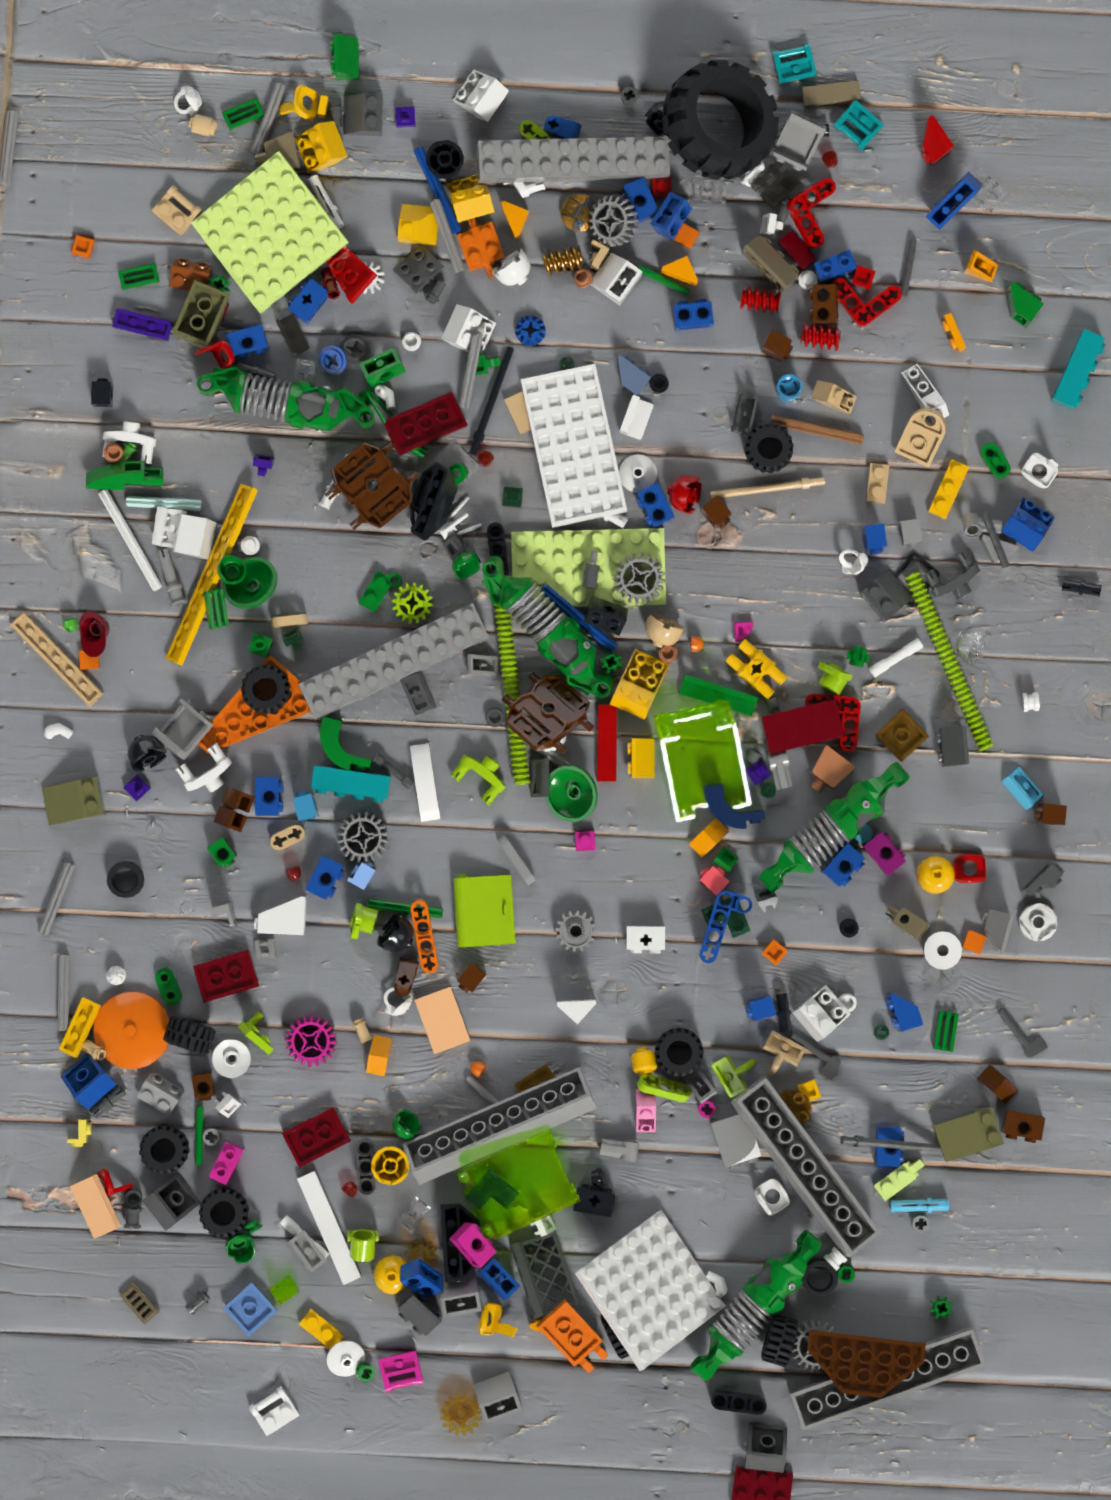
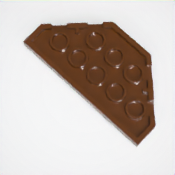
M809 1330L807 1350L841 1393L882 1398L924 1364L926 1343Z

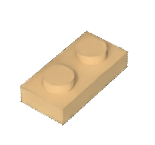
M870 463L866 502L885 504L890 465Z

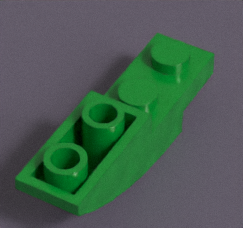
M144 461L109 464L86 473V489L124 490V484L163 486V468L144 467Z

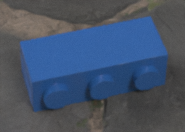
M968 171L929 210L926 218L940 230L979 192L982 183Z

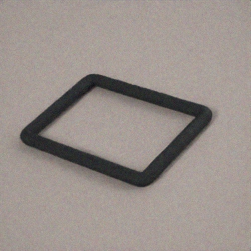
M912 553L894 575L898 578L914 557L930 570L934 569L938 577L940 573L919 555ZM928 584L925 587V589L927 588L929 590L930 585ZM908 602L907 605L913 608L917 605V602H913V604Z

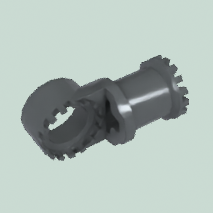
M132 1189L125 1195L124 1212H126V1224H124V1228H141L139 1213L142 1211L143 1196L139 1190ZM131 1193H136L139 1196V1201L135 1204L131 1203L128 1199Z

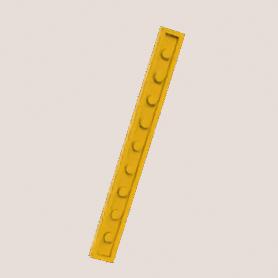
M240 484L165 659L183 666L206 612L203 592L216 589L220 580L217 574V566L223 557L231 554L255 499L257 489Z

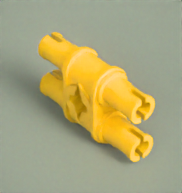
M744 639L738 648L750 658V663L744 664L733 653L725 662L737 672V677H741L751 686V689H756L768 700L775 691L763 681V676L768 674L779 685L788 677L775 666V661L773 662L762 652V649H756L750 642ZM762 663L760 668L761 673L759 674L758 672H756L755 674L751 675L753 671L752 665L757 666L758 664Z

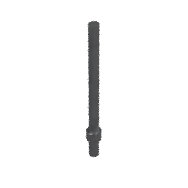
M859 1135L854 1137L841 1136L840 1138L841 1144H850L854 1147L873 1146L942 1152L939 1144L871 1139Z

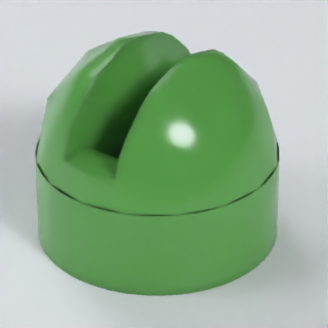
M77 618L62 621L65 631L71 633L77 630Z

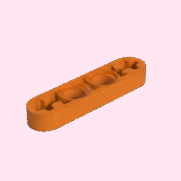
M417 899L411 905V915L420 964L424 972L434 973L438 968V956L429 907L425 900ZM418 903L425 907L422 909V917L426 915L427 918L416 920L415 917H419V911L414 908L417 907ZM420 922H425L428 924V930L421 932L418 930L417 925ZM425 940L432 944V948L428 951L421 948V943ZM434 953V955H430V960L435 964L432 966V969H429L428 966L424 965L427 963V956L423 957L422 954Z

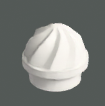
M113 966L109 968L107 980L111 984L119 985L124 982L126 972L122 967Z

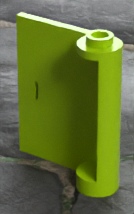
M457 874V878H453L457 948L516 944L511 875L468 877V874Z

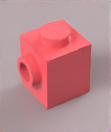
M714 866L711 868L706 867L699 874L701 876L700 881L716 896L730 882L724 877L726 873L719 866L716 868Z

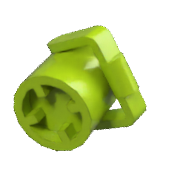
M820 661L818 665L819 669L825 671L818 683L829 691L840 695L847 681H850L853 675L832 663Z
M356 903L350 923V938L358 939L360 931L372 934L379 910Z
M365 1229L348 1230L347 1242H350L351 1259L358 1262L373 1260L375 1257V1242L379 1241L378 1231Z

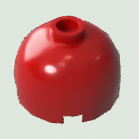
M683 475L678 477L673 484L669 485L667 494L669 495L671 505L676 510L686 514H692L696 508H693L694 503H699L702 492V483L698 482L700 480L699 477Z

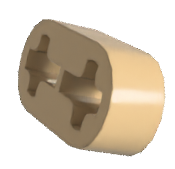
M307 614L271 618L272 628L307 625Z
M293 825L274 834L270 839V844L275 850H283L302 841L305 837V830L299 825ZM294 828L302 832L299 835V839L296 837L289 838L288 836L294 833ZM277 836L280 839L287 838L286 841L282 842V847L274 845Z

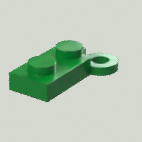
M377 570L358 604L375 613L390 587L397 588L401 585V576L398 573H391L387 576ZM392 577L398 578V582L396 584L391 583Z

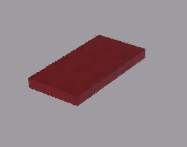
M452 391L386 419V423H383L398 456L468 426Z
M836 699L761 716L769 754L844 737Z

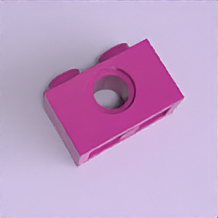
M226 1141L209 1177L227 1185L245 1149L230 1141Z
M465 1222L449 1239L473 1267L481 1268L497 1251L492 1247L494 1245L492 1241L480 1233L482 1230L477 1224ZM474 1239L476 1240L475 1248L472 1247V1242Z

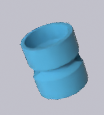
M793 374L782 376L776 386L778 398L785 402L796 400L802 390L801 380Z

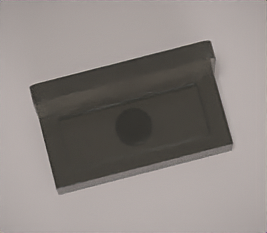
M294 314L281 320L279 318L275 320L293 357L310 349Z

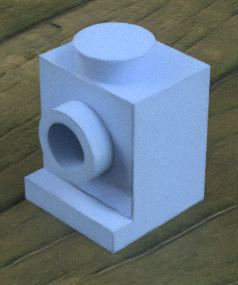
M363 860L361 865L357 864L352 871L353 879L349 877L347 881L365 890L376 871L373 869L374 864Z

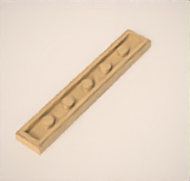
M24 611L10 624L89 707L104 695Z

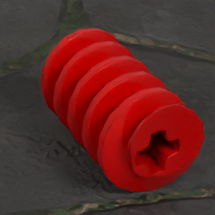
M748 286L746 290L743 287L740 309L747 304V310L754 306L755 312L762 307L763 313L767 309H769L770 315L775 310L778 313L781 292L778 291L776 296H774L773 290H770L767 295L765 288L759 293L758 287H755L753 292L751 291V286Z
M805 322L802 327L800 344L804 341L805 347H807L812 342V347L815 348L817 343H819L820 349H823L824 345L827 344L828 350L834 345L835 351H838L841 331L839 333L838 327H834L831 332L830 326L823 330V325L821 324L816 329L815 323H812L811 327L808 328V323Z

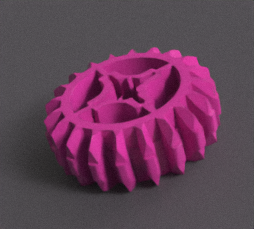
M314 1015L310 1016V1021L307 1020L306 1016H303V1023L296 1019L298 1026L296 1027L294 1024H291L290 1027L294 1031L286 1032V1034L291 1035V1038H285V1042H291V1045L286 1046V1049H293L289 1056L296 1054L295 1062L301 1058V1066L305 1064V1061H308V1067L312 1066V1061L315 1062L316 1066H319V1059L326 1063L324 1056L326 1055L328 1058H331L332 1055L328 1051L334 1052L336 1048L331 1047V1044H337L336 1040H331V1037H335L336 1033H329L333 1026L326 1028L325 1026L328 1024V1021L325 1020L321 1024L322 1017L320 1016L317 1018V1021H314ZM306 1025L318 1027L313 1034H308L301 1030ZM322 1031H324L327 1038L326 1048L318 1041ZM317 1033L314 1039L316 1045L313 1046L311 1044V1046L305 1049L308 1043L306 1037L309 1036L311 1038V1036H315ZM297 1034L304 1041V1045L300 1051L297 1049L295 1043ZM314 1048L317 1051L321 1052V1054L316 1057H308L304 1055L306 1051H308V1049Z

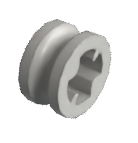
M209 1128L203 1134V1141L209 1146L216 1145L221 1138L220 1132L215 1128ZM212 1131L214 1135H217V1139H214L215 1142H211L210 1139L206 1138V1135H209L208 1132Z
M916 1215L911 1223L913 1229L919 1233L927 1231L930 1225L929 1220L924 1215ZM920 1218L923 1219V1222H926L922 1229H918L919 1226H915V1223L919 1222Z

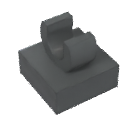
M455 534L443 544V547L453 560L459 554L465 552L469 546L468 543L465 545L461 543L462 535L456 536Z
M764 889L754 893L759 907L764 912H767L766 906L769 905L776 909L778 900L775 892L771 893L768 889Z

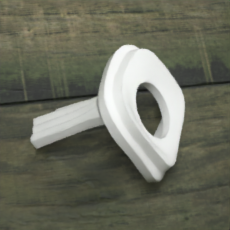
M1033 453L1025 463L1021 473L1034 485L1040 488H1048L1058 473V463L1053 461V459H1047L1039 453ZM1042 464L1046 467L1047 474L1044 478L1038 479L1033 476L1032 468L1035 465Z
M775 1178L768 1179L755 1190L757 1201L766 1214L770 1216L775 1215L790 1204L785 1188ZM770 1189H775L780 1194V1199L775 1204H770L765 1199V1194Z

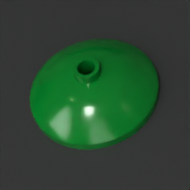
M261 557L242 559L246 566V575L239 584L230 585L222 583L224 596L234 607L240 609L257 607L267 601L274 593L278 582L276 569L268 560Z
M564 765L558 767L549 775V797H545L550 810L558 818L568 822H578L590 816L594 811L598 801V791L593 778L587 771L575 765Z

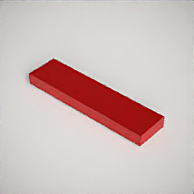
M598 705L597 782H616L617 707L613 705Z

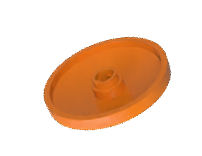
M140 992L118 994L109 999L96 1016L93 1030L95 1043L97 1046L105 1048V1059L118 1067L138 1069L148 1066L162 1056L169 1044L163 1040L169 1016L161 1003L147 994Z

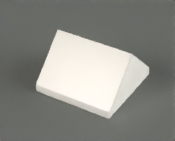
M181 514L173 552L208 560L217 523L207 518Z
M595 999L557 1001V1006L576 1024H579L596 1005Z

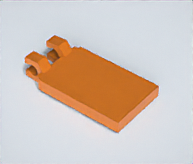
M565 1299L536 1325L574 1367L580 1364L588 1373L595 1369L586 1358L593 1350L602 1360L609 1356L600 1345L603 1342L602 1338Z

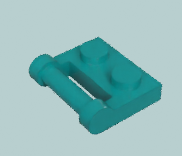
M809 43L779 52L778 50L772 51L779 85L817 76ZM804 53L806 55V58L785 63L780 61V59Z
M857 100L850 105L833 125L836 130L839 129L852 140L860 151L864 150L884 126L880 120ZM846 120L851 122L866 136L865 139L862 140L844 122Z

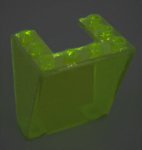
M718 700L708 705L699 704L694 708H681L676 712H662L657 716H653L676 822L695 818L694 809L708 807L704 798L703 785L722 783L725 801L731 802L733 809L752 806L737 726L728 700Z
M550 1130L543 1131L457 1169L458 1173H456L460 1184L463 1183L466 1188L464 1191L465 1197L468 1202L471 1201L473 1204L472 1213L476 1218H479L481 1233L484 1237L497 1240L581 1201L573 1183H569L555 1151L557 1146Z

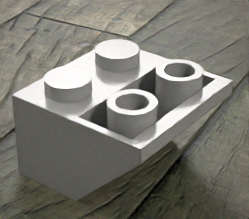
M476 1270L472 1271L465 1281L445 1282V1276H443V1291L440 1292V1300L444 1318L482 1311Z
M510 1371L473 1384L486 1424L523 1411V1406Z

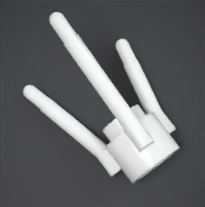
M468 496L448 515L446 523L439 529L445 540L455 534L456 536L463 535L482 527L480 523L455 533L457 531L455 526L468 517V513H465L453 523L450 520L469 500Z

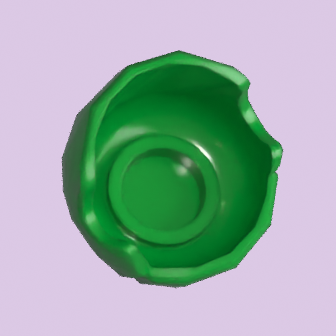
M463 552L455 557L452 569L458 579H465L480 570L479 563L481 561L476 553Z
M227 555L219 562L217 574L224 583L236 585L243 581L246 575V566L241 558Z
M402 1109L393 1118V1130L400 1138L408 1140L418 1135L421 1124L413 1112Z
M243 1232L230 1236L225 1244L228 1257L233 1258L238 1264L249 1262L256 1253L253 1239Z

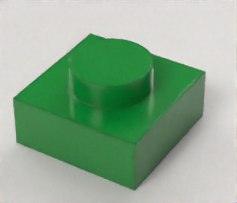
M724 846L713 862L728 873L739 857Z

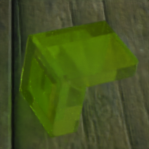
M290 1275L269 1289L279 1306L300 1292Z

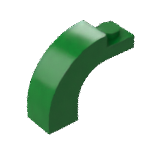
M323 716L320 727V740L329 759L339 767L349 771L352 764H355L354 768L365 771L366 767L371 768L372 760L350 755L341 747L339 736L343 722Z

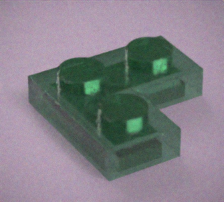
M730 898L721 901L723 905L728 904ZM738 903L739 909L742 910L740 903ZM714 904L701 909L707 925ZM731 910L727 925L732 938L750 932L751 930L744 913ZM717 912L714 915V920L717 923L723 922L725 919L722 912Z
M489 1169L465 1198L479 1210L491 1197L507 1209L519 1195V1192Z

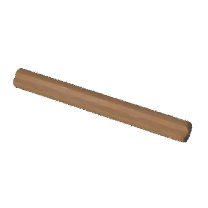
M772 414L770 423H774L776 426L780 425L782 428L861 445L864 439V434L781 415Z

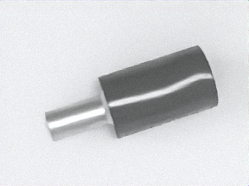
M591 551L590 562L585 564L582 587L596 589L600 567L596 565L598 554L596 551Z

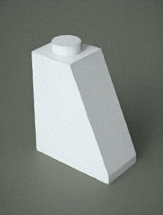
M301 896L259 913L258 918L254 920V929H258L257 933L305 935L307 897Z

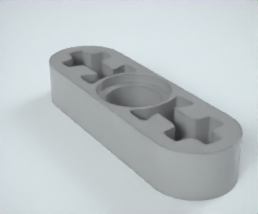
M503 835L497 839L527 885L529 886L535 882L536 879L507 837Z

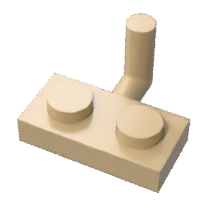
M772 1030L763 1049L776 1055L773 1064L767 1071L768 1075L773 1076L783 1060L797 1067L806 1048Z

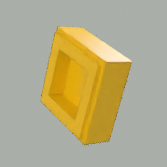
M321 95L318 118L325 119L327 116L329 105L327 96Z
M815 1079L796 1085L798 1091L804 1093L810 1101L821 1097Z

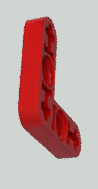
M830 178L819 180L791 198L787 203V210L806 245L810 248L821 247L824 243V235L814 219L810 208L835 192V182ZM825 184L829 185L827 190L821 192L819 191V189L825 187ZM810 191H812L815 194V200L813 202L809 201L807 198V195ZM795 203H799L798 209H794ZM804 217L809 220L808 228L802 226V219ZM814 236H817L818 239L813 243L812 239Z
M837 278L832 282V284H843V291L845 293L847 291L850 292L841 299L843 293L838 290V302L854 323L860 327L870 324L898 303L902 296L900 288L890 286L864 305L846 280ZM889 291H896L897 299H889L887 303H889L890 305L887 306L884 299H886L890 295ZM849 297L856 300V306L853 308L846 305V299ZM879 301L882 303L883 309L877 312L872 308V304ZM867 307L869 308L870 312L873 315H875L874 317H872L871 314H869L866 317V322H864L863 320L858 321L859 313L864 315L868 312V310L865 309Z
M815 693L808 695L805 699V706L811 705L808 703V700H812V697H816V701H822V697L825 698V701L829 699L837 700L839 714H842L843 732L848 734L855 733V737L850 736V742L853 743V746L846 749L843 742L847 741V736L840 737L839 747L846 753L854 751L857 747L861 708L859 700L847 696ZM841 699H844L843 704H849L850 701H854L857 708L850 711L849 707H843L844 711H840ZM849 719L855 722V728L850 731L844 725L846 720Z

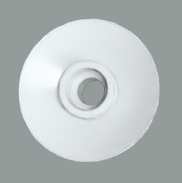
M644 455L629 456L622 462L619 469L621 483L627 490L635 493L654 485L657 478V469L654 462ZM635 470H641L642 474L640 476H636L634 473Z
M231 1039L221 1042L215 1048L212 1062L215 1070L220 1075L227 1078H236L248 1070L251 1063V1055L245 1044ZM230 1055H234L236 1057V1060L234 1062L229 1061Z
M341 1341L329 1350L326 1359L330 1371L338 1376H351L355 1374L356 1367L360 1363L365 1362V1354L362 1347L356 1342Z

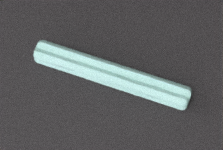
M141 496L126 497V505L128 507L157 508L159 506L168 509L194 511L202 509L201 500Z

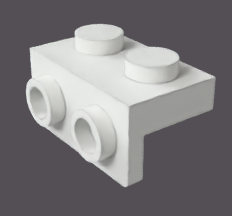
M158 506L155 514L152 544L160 547L174 548L180 515H187V511Z

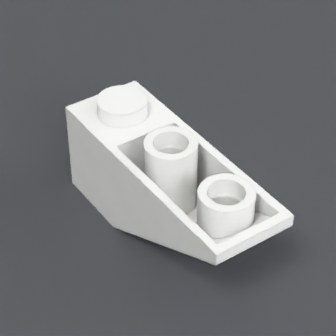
M918 363L901 373L921 409L931 408L940 412L944 418L949 416L945 401ZM927 416L931 423L936 421L933 416Z

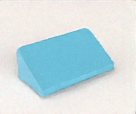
M1017 767L1002 780L1004 786L1025 810L1031 808L1044 796L1020 767Z

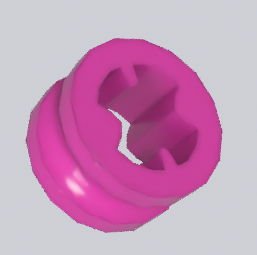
M706 1100L699 1104L698 1112L702 1117L710 1118L715 1114L716 1109L711 1101ZM704 1104H709V1107L712 1108V1112L709 1111L710 1114L708 1115L701 1111L702 1106L705 1107Z

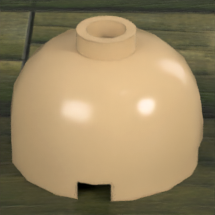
M650 613L645 625V632L653 640L652 644L660 648L663 645H674L679 641L684 631V626L672 619L671 621L667 620L663 615L657 613Z

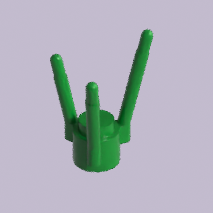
M367 388L358 394L359 397L366 398L365 405L368 407L373 406L383 423H386V420L378 408L377 402L389 417L394 416L390 410L386 409V405L373 392L372 388ZM367 414L363 415L364 422L368 421Z

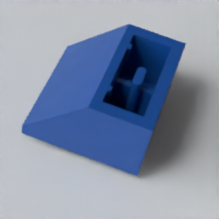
M1022 497L1001 532L1034 552L1046 535L1055 517L1048 511L1035 505L1031 500Z
M887 993L885 1003L887 1009L892 1010L893 1016L890 1019L893 1028L902 1032L923 1025L918 1006L893 993Z

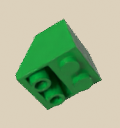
M334 34V40H330V50L332 56H334V59H331L332 75H336L337 81L360 80L358 38Z
M1012 282L1006 290L1010 317L1027 328L1044 303L1041 302L1042 299L1034 293L1031 295L1025 291L1026 287L1021 283Z

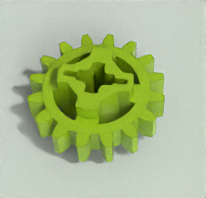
M415 582L412 587L406 583L405 589L400 586L399 590L401 592H394L397 599L392 600V603L396 604L392 609L398 610L396 617L403 616L402 622L409 619V624H412L413 620H416L417 624H419V618L426 620L425 614H431L428 608L433 607V604L429 603L433 599L432 596L427 597L429 590L423 591L422 584L417 588ZM410 591L409 596L401 598L406 592ZM417 592L424 596L425 601L417 597ZM414 595L415 602H417L418 604L414 605V608H412L411 612V607L407 603L411 602V599H413ZM400 606L407 608L408 615L402 612ZM424 608L420 614L415 616V612L418 609Z

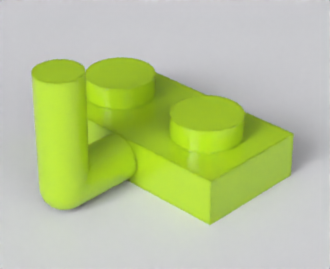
M258 1011L247 1023L242 1021L238 1027L251 1041L269 1055L274 1050L269 1044L271 1040L264 1033L260 1035V1031L255 1027L264 1017Z
M729 1055L711 1065L730 1098L748 1088L741 1074L755 1066L756 1060L751 1058L745 1064L736 1068Z

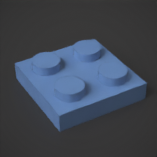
M253 1282L223 1307L248 1337L278 1311Z

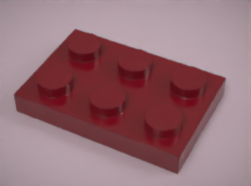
M249 950L193 966L204 1003L259 987Z
M334 1107L282 1133L299 1168L351 1142Z
M736 1465L731 1500H790L793 1472L784 1471L780 1473L746 1469L745 1466Z

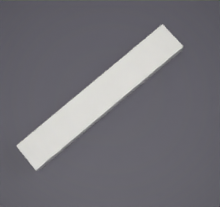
M313 1171L297 1178L343 1285L361 1278L355 1261L350 1257V1249L316 1172Z

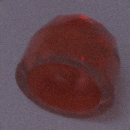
M828 151L823 154L822 161L826 167L833 168L837 165L838 157L836 152Z
M482 450L477 458L478 464L483 465L482 467L490 466L494 460L493 454L487 450Z
M294 866L285 870L289 880L297 881L300 879L302 873L300 866Z
M349 1181L343 1185L341 1190L354 1198L357 1194L358 1186L354 1182Z

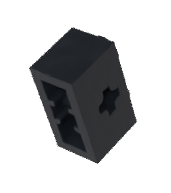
M592 596L585 612L584 623L620 636L627 621L628 609Z
M581 1184V1187L577 1186L573 1211L611 1217L615 1193L610 1188L601 1187L600 1190L593 1189L592 1185ZM594 1195H597V1199H599L600 1202H596V1204L593 1205L592 1201L589 1200V1198H593Z

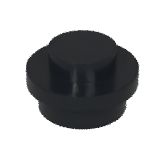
M656 374L651 378L650 388L655 393H663L668 389L669 381L666 376Z
M847 918L840 923L839 930L844 937L851 938L858 933L859 926L854 919Z
M596 1168V1170L591 1172L593 1186L602 1187L606 1181L605 1172H602L601 1168Z

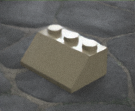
M759 234L744 246L742 254L783 294L799 278L797 274L799 271L793 264L789 265L784 260L785 256L779 250L775 251L771 247L772 243L767 237H762Z

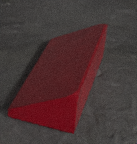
M793 230L778 241V244L802 271L817 260Z

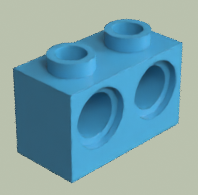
M308 791L296 793V797L292 799L298 821L319 817L314 794H309Z

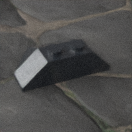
M435 462L422 472L410 506L411 533L422 540H427L446 523L458 490L451 470L439 462Z
M460 1203L440 1204L445 1282L465 1281L476 1267L469 1263L449 1238L465 1222L475 1223L480 1227V1220ZM474 1239L473 1242H472V1247H473V1248H475V1246H476V1240H475V1239Z

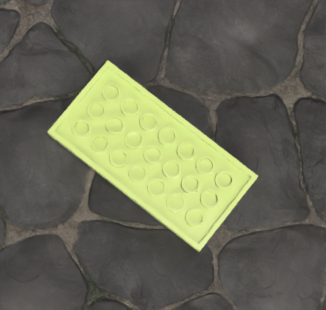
M664 528L511 532L512 577H532L534 582H536L534 588L540 586L539 591L532 596L533 599L541 593V588L547 584L573 607H587L592 596L619 606L666 605V580L665 583H659L664 589L662 591L656 590L660 594L659 597L652 594L654 601L651 602L647 597L645 605L642 599H639V604L636 605V599L634 598L631 603H628V595L625 599L621 598L624 591L617 593L621 586H614V583L618 582L619 579L613 578L616 574L620 575L619 572L615 571L616 567L623 568L619 562L623 561L626 564V556L633 560V553L636 554L637 559H640V553H643V559L645 560L648 555H651L649 560L651 563L654 559H657L655 567L660 564L662 565L658 572H665ZM591 551L598 552L596 565L600 566L596 589L582 587L585 564L590 562ZM634 564L641 572L651 569L645 564ZM627 568L623 575L624 584L633 578L630 568ZM636 573L634 582L639 581L643 585L644 581L642 580L645 579L646 575L639 576ZM655 574L646 580L649 590L655 585ZM638 586L628 589L634 594H645ZM543 596V597H542L539 601H537L536 603L539 604V603H540L541 601H543L546 597ZM549 600L544 606H548L551 601Z

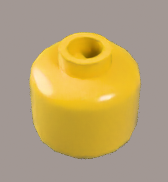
M647 1047L637 1048L636 1052L630 1057L633 1072L639 1074V1077L643 1074L652 1075L657 1069L655 1053L652 1050H647Z

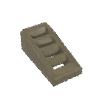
M135 1282L119 1295L144 1325L160 1311ZM135 1290L137 1293L128 1299L127 1296ZM140 1296L141 1299L134 1305L132 1302ZM145 1302L146 1305L139 1311L137 1307ZM150 1307L151 1311L144 1316L142 1313Z

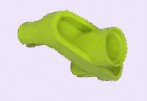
M464 754L459 760L460 763L450 775L454 778L459 772L460 774L455 780L460 782L469 769L477 772L491 785L480 798L484 802L490 796L486 802L490 806L497 795L506 788L503 781L495 774L500 764L488 755L480 762Z

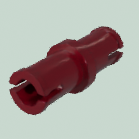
M325 267L321 270L323 287L327 290L330 299H338L340 296L338 281L332 274L330 267Z

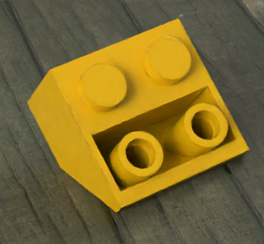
M334 121L318 123L295 138L308 174L332 166L348 156Z
M477 174L446 183L457 222L494 212L487 184L478 183Z
M632 738L631 743H627V755H631V762L627 763V774H631V778H655L654 739Z

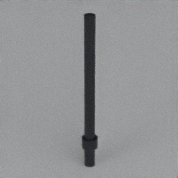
M507 346L478 429L474 431L473 443L469 451L470 455L476 456L480 443H483L485 438L486 426L514 352L512 347Z

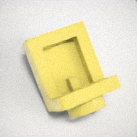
M89 1119L78 1120V1138L67 1139V1143H72V1147H83L84 1143L89 1142V1135L92 1134V1124L89 1123Z

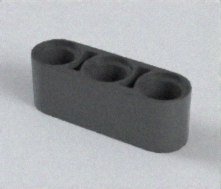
M363 1138L356 1144L358 1190L363 1195L372 1194L376 1188V1178L372 1171L364 1172L361 1169V1163L366 1161L371 1164L374 1156V1144L368 1138ZM362 1142H367L370 1145V1150L366 1153L360 1150ZM364 1181L372 1183L370 1191H365L362 1188Z

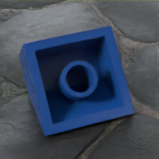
M89 1053L85 1054L61 1076L73 1097L87 1110L116 1085L109 1072L99 1061L94 1060Z

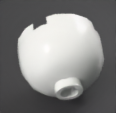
M520 249V252L516 250L501 261L502 265L499 269L496 266L492 271L502 284L507 286L518 284L520 286L528 280L526 276L531 269L530 260L522 249Z

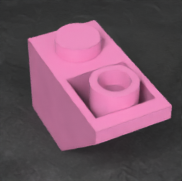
M636 1089V1132H656V1096Z

